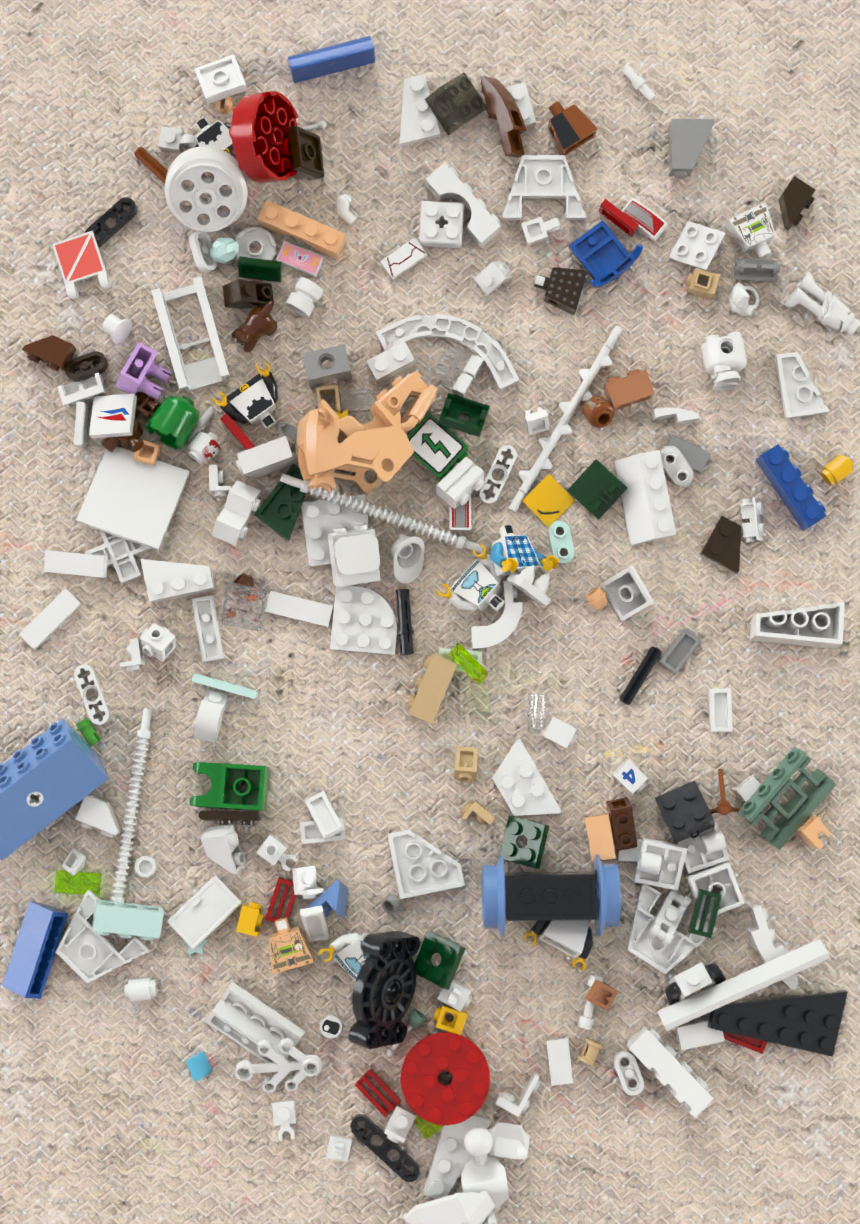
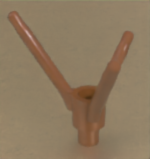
M718 769L721 800L718 801L716 808L710 809L711 814L720 813L722 815H727L730 812L738 813L741 808L732 807L730 802L726 800L722 769Z

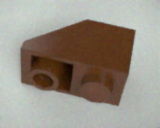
M52 335L27 344L22 350L31 361L36 363L43 361L47 363L46 367L58 372L59 369L65 371V365L72 360L76 347L72 343Z

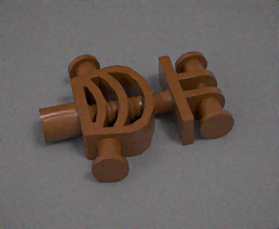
M137 392L135 394L137 401L133 436L108 437L102 445L110 452H113L120 443L128 448L132 445L134 451L140 450L144 445L143 440L139 439L143 433V428L137 418L141 414L150 420L152 415L149 411L151 410L154 414L161 403H156L153 397H148L144 392Z

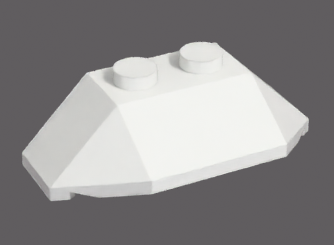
M487 1191L457 1193L416 1205L408 1213H405L403 1218L407 1224H483L495 1207V1203Z

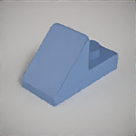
M337 879L307 908L322 906L325 918L333 909L344 919L349 889Z

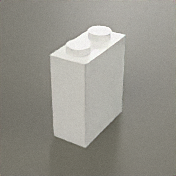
M284 436L237 453L239 460L236 461L240 473L243 472L244 475L255 479L297 464L296 443L289 437Z

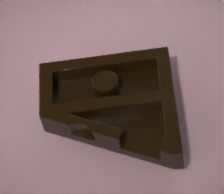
M721 516L700 554L737 574L740 567L741 526Z

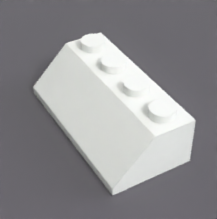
M660 450L640 453L614 461L617 478L628 487L621 495L630 545L669 539L677 535Z

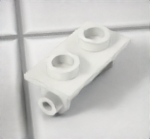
M753 497V502H751V499H743L742 504H740L742 519H750L749 523H742L743 539H746V543L755 542L754 538L757 541L763 542V536L766 535L765 525L761 523V515L764 514L763 503L756 497Z

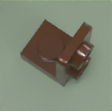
M628 798L606 801L607 810L611 817L616 850L636 848L638 845L633 810Z

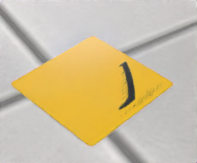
M550 474L523 499V502L547 527H550L575 501Z

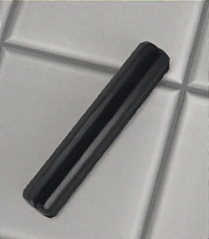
M651 647L625 688L620 697V701L624 704H631L661 655V651L658 648Z

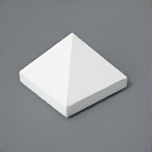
M73 847L62 867L70 874L75 875L85 867L86 856Z

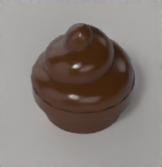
M242 573L233 582V584L241 585V588H254L253 577L250 574ZM234 586L235 591L239 594H249L252 590H254H239V586Z

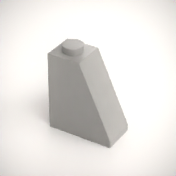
M671 119L669 124V176L683 179L691 175L712 130L714 119Z

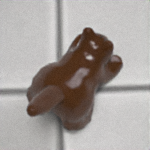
M269 301L264 307L257 306L249 312L247 320L232 332V337L235 339L236 344L244 345L245 352L252 351L262 335L270 336L276 332L277 322L270 315L274 305L273 301Z

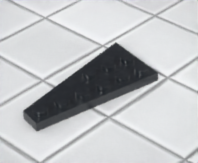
M840 990L813 995L803 994L776 997L768 1000L758 999L749 1002H731L711 1011L708 1027L833 1057L848 992Z

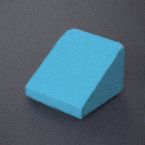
M204 1051L189 1057L186 1061L195 1082L212 1071Z

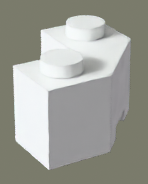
M237 480L228 493L224 509L216 519L212 536L236 546L240 539L243 540L248 532V522L253 512H256L260 506L261 500L258 497L261 490Z

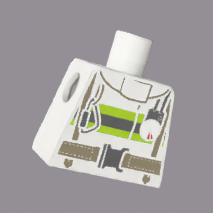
M766 203L760 204L727 221L726 229L744 253L755 249L760 259L771 254L767 243L772 241L775 231Z

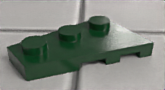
M293 464L286 474L304 480L300 468ZM280 481L254 515L289 541L306 493L301 492L300 488Z

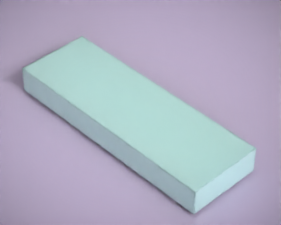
M196 673L192 678V682L256 700L258 698L259 692Z

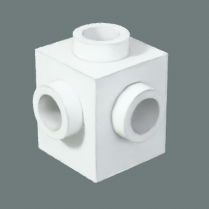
M153 623L149 629L146 628L141 634L140 639L143 652L150 657L154 656L161 662L176 648L175 636L164 626L160 627Z

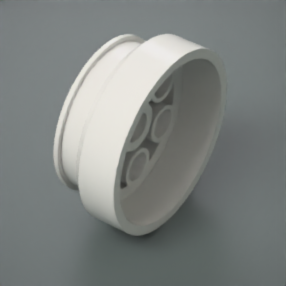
M195 147L181 153L170 165L165 181L166 202L172 214L187 227L201 232H213L224 229L240 217L246 206L248 193L246 175L239 168L238 161L229 153L214 147ZM211 172L214 176L206 178L203 176V173ZM188 179L194 184L186 186L183 184V181ZM222 185H229L231 189L224 191L220 187ZM209 193L211 197L205 199L201 197V194ZM186 200L189 201L191 205L183 206L180 202ZM227 206L229 210L220 211L218 207ZM205 213L209 218L201 219L198 215Z

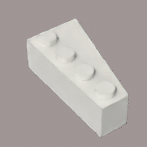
M845 602L756 614L751 619L750 641L837 649L843 644Z
M644 1026L626 1046L649 1071L654 1073L655 1077L669 1089L674 1097L686 1106L689 1113L696 1118L714 1100L706 1090L708 1085L700 1076L695 1078L690 1073L693 1069L684 1060L679 1062L674 1057L677 1053L669 1044L664 1046L659 1041L662 1037L653 1028L648 1030Z

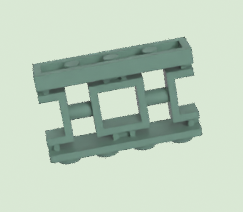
M796 747L787 753L782 762L771 772L769 777L738 811L753 826L761 819L767 827L760 835L778 850H781L836 786V783L819 769H816L811 775L805 767L812 759L804 751ZM798 770L800 772L799 776L792 781L790 779L791 776ZM808 780L810 784L802 791L800 787ZM790 787L795 794L782 808L776 801ZM769 803L772 807L764 815L761 811ZM778 813L782 815L775 824L771 822Z

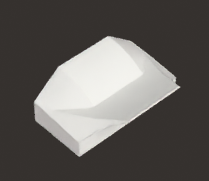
M498 1122L493 1128H487L493 1138V1146L488 1154L511 1159H527L530 1134L525 1133L522 1125Z

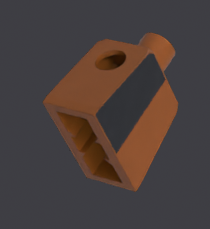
M557 101L549 107L554 117L549 120L548 129L560 155L569 154L596 136L597 127L576 105L564 109L561 103Z

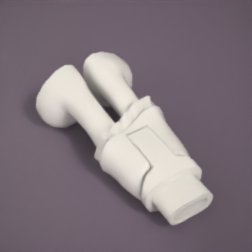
M807 271L784 305L788 308L798 304L813 312L821 323L837 329L841 333L845 331L852 336L860 325V321L854 317L855 314L851 313L834 294L831 295L829 290L825 293L815 284L812 274ZM803 291L810 293L819 301H821V305H819L817 302H815L813 299L807 296Z

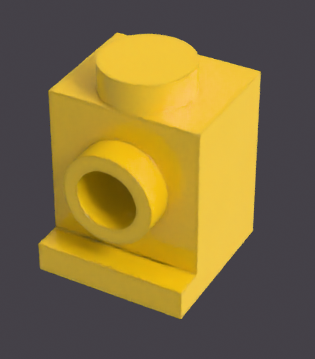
M249 901L248 904L242 905L236 932L259 936L260 930L256 928L257 926L261 927L264 914L260 913L262 904Z
M442 1003L441 1008L436 1007L433 1020L436 1021L435 1027L461 1035L468 1013L464 1009L460 1012ZM446 1014H452L453 1019L451 1021H447L445 1019Z

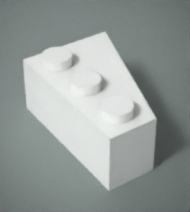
M140 559L147 594L151 603L217 590L213 570L209 566Z

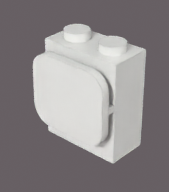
M367 524L355 525V529L346 530V527L334 528L332 533H327L334 585L342 587L381 580L378 540L375 537V529L368 527Z

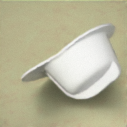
M399 534L398 539L392 544L390 551L393 558L394 577L397 581L410 583L419 577L422 572L425 547L421 538Z

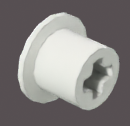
M111 314L104 320L102 328L111 335V340L115 344H119L129 336L132 330V322L129 319L122 320L116 315Z

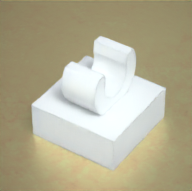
M538 407L535 413L530 414L529 410L526 411L525 420L529 435L550 430L546 410Z
M330 1134L326 1158L348 1162L352 1138Z

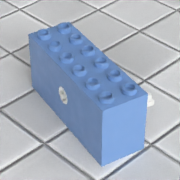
M64 719L53 723L46 732L33 738L25 748L16 751L9 760L0 764L1 861L109 779L100 757Z

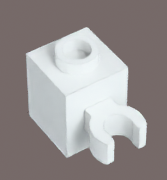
M273 834L267 837L256 852L273 866L280 861L283 869L286 871L291 870L286 864L287 859H292L295 862L298 861L295 855L285 853L289 846Z
M453 979L449 990L440 989L437 999L461 1012L463 1007H468L473 996L470 995V988Z

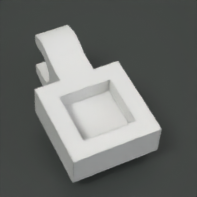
M161 126L158 148L165 151L181 152V146L195 148L197 141L195 135H183L182 129Z
M542 217L521 223L527 245L548 239V232L560 230L558 218L543 223Z

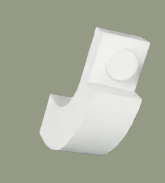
M503 581L502 583L504 609L500 619L488 626L471 627L472 650L486 649L500 644L511 635L518 625L522 613V602H513V599H517V588L512 586L510 582Z

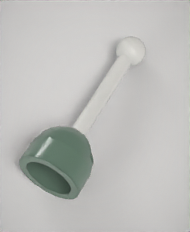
M415 1008L408 1016L409 1026L407 1027V1035L412 1028L422 1027L427 1021L426 1016ZM401 1043L394 1044L392 1048H389L387 1055L393 1057L395 1050Z

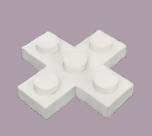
M100 531L105 544L90 549L85 554L108 556L107 567L114 565L121 584L141 577L142 573L135 556L152 548Z

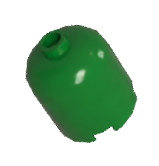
M170 396L160 404L145 425V429L151 435L154 432L161 437L159 441L175 450L179 448L182 451L199 422V413L193 406L194 402L186 396L182 398Z

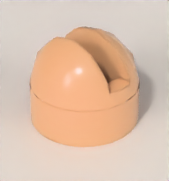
M230 97L216 101L218 112L228 114L232 111L233 103ZM222 100H225L224 108H221Z

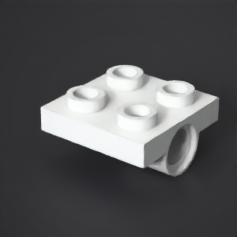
M714 818L715 827L701 832L696 838L692 839L690 837L677 843V845L687 847L684 865L688 874L730 860L726 850L727 845L718 827L716 818Z
M643 838L634 882L678 891L687 847Z

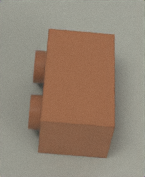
M639 369L628 372L626 377L620 378L615 376L607 380L608 383H605L603 389L614 411L651 399L655 393L646 370L640 372Z

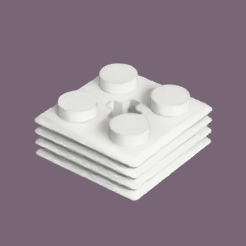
M422 201L420 245L422 247L461 248L464 204ZM440 221H444V228H439L438 223Z
M724 862L687 876L695 902L699 889L710 891L713 889V885L720 887V890L717 892L722 897L717 914L744 905L743 897L729 863ZM706 895L703 896L700 915H702ZM711 897L706 919L711 916L714 897Z

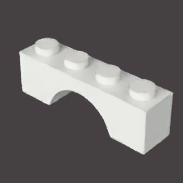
M444 163L425 179V186L439 202L451 199L459 201L466 206L471 217L467 226V234L481 249L500 233L501 223L494 214L490 215L486 210L485 203L480 198H475L471 187L466 182L462 183L460 181L457 171L452 166L448 167Z

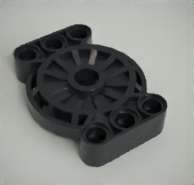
M402 931L369 934L364 938L362 951L368 958L359 970L353 988L352 1007L356 1022L349 1030L348 1038L350 1042L367 1049H374L399 1044L406 1038L407 1026L401 1019L410 1007L416 988V968L412 958L420 948V939L417 936Z

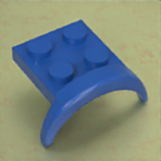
M602 220L571 243L569 249L593 278V280L589 281L590 284L595 288H600L609 284L630 268L640 256L643 246L641 244L637 245L633 252L629 254Z

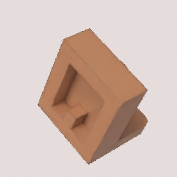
M595 979L585 999L608 1011L619 991L609 984Z

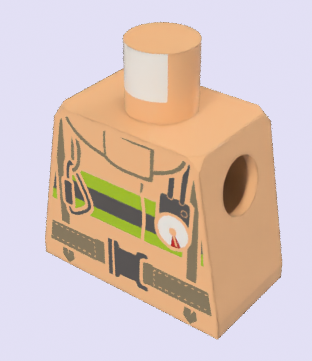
M287 917L275 920L277 932L269 936L273 974L314 963V954L301 927L290 928Z

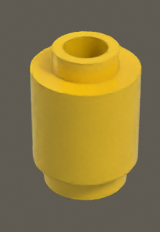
M838 455L823 467L820 475L828 485L832 486L833 484H838L851 474L854 464L848 456Z

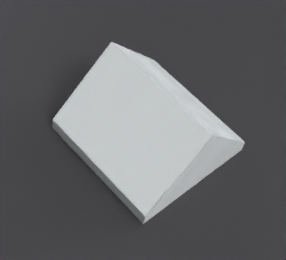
M633 565L600 584L602 589L606 591V595L621 621L654 603Z

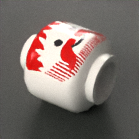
M199 432L188 444L189 456L199 464L210 463L220 452V446L217 443L219 439L211 432L208 434Z

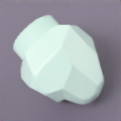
M218 238L210 248V257L215 263L229 264L237 255L239 245L231 238Z

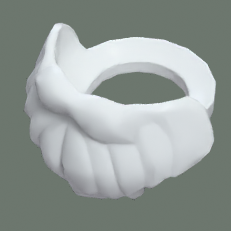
M740 282L732 288L728 299L731 309L744 317L752 316L753 310L758 307L760 301L759 295L754 288L743 286ZM745 290L753 293L755 297L754 305H748L749 295Z

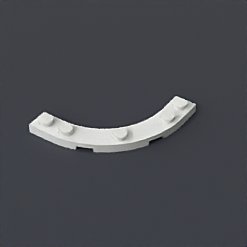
M441 314L417 315L395 322L376 332L384 351L403 341L407 343L426 337L454 340L465 345L484 359V363L500 391L519 382V378L510 360L500 345L483 332L481 328L461 318Z

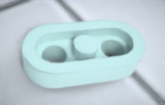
M556 521L551 524L548 530L552 556L558 558L559 564H567L574 557L570 527L563 521ZM562 528L564 533L558 535L556 529ZM566 549L568 552L567 556H561L560 550Z

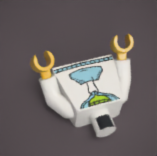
M479 544L482 547V553L476 554L474 549H472V553L476 557H480L481 560L476 559L451 588L447 584H440L445 588V593L441 594L439 591H436V594L439 597H447V601L459 610L475 611L478 609L482 612L488 606H491L495 611H498L504 605V600L498 596L502 591L500 586L502 579L501 576H496L494 562L490 560L489 554L486 555V548Z
M366 932L361 935L358 933L343 934L332 942L328 949H320L318 955L327 951L328 958L324 959L323 962H328L333 957L355 981L359 970L368 958L362 951V942L369 934Z

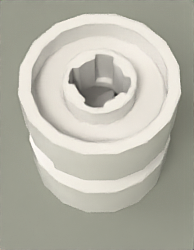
M300 277L294 288L296 292L290 293L285 304L299 315L309 318L315 308L313 302L320 300L324 290L309 279Z

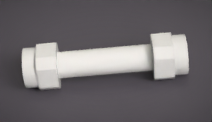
M590 974L587 985L591 988L595 979L603 982V977ZM588 1000L586 1001L584 1014L579 1017L578 1026L591 1030L595 1020L592 1018L595 1004Z

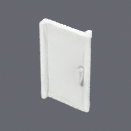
M215 875L167 922L185 940L191 950H195L242 904V901Z

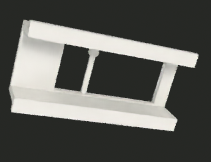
M201 276L193 278V285L162 293L160 288L151 290L179 389L184 388L186 392L228 381L227 376L229 375ZM197 294L209 338L188 344L183 343L179 346L167 302ZM211 341L215 357L184 365L180 349L186 350L188 347Z

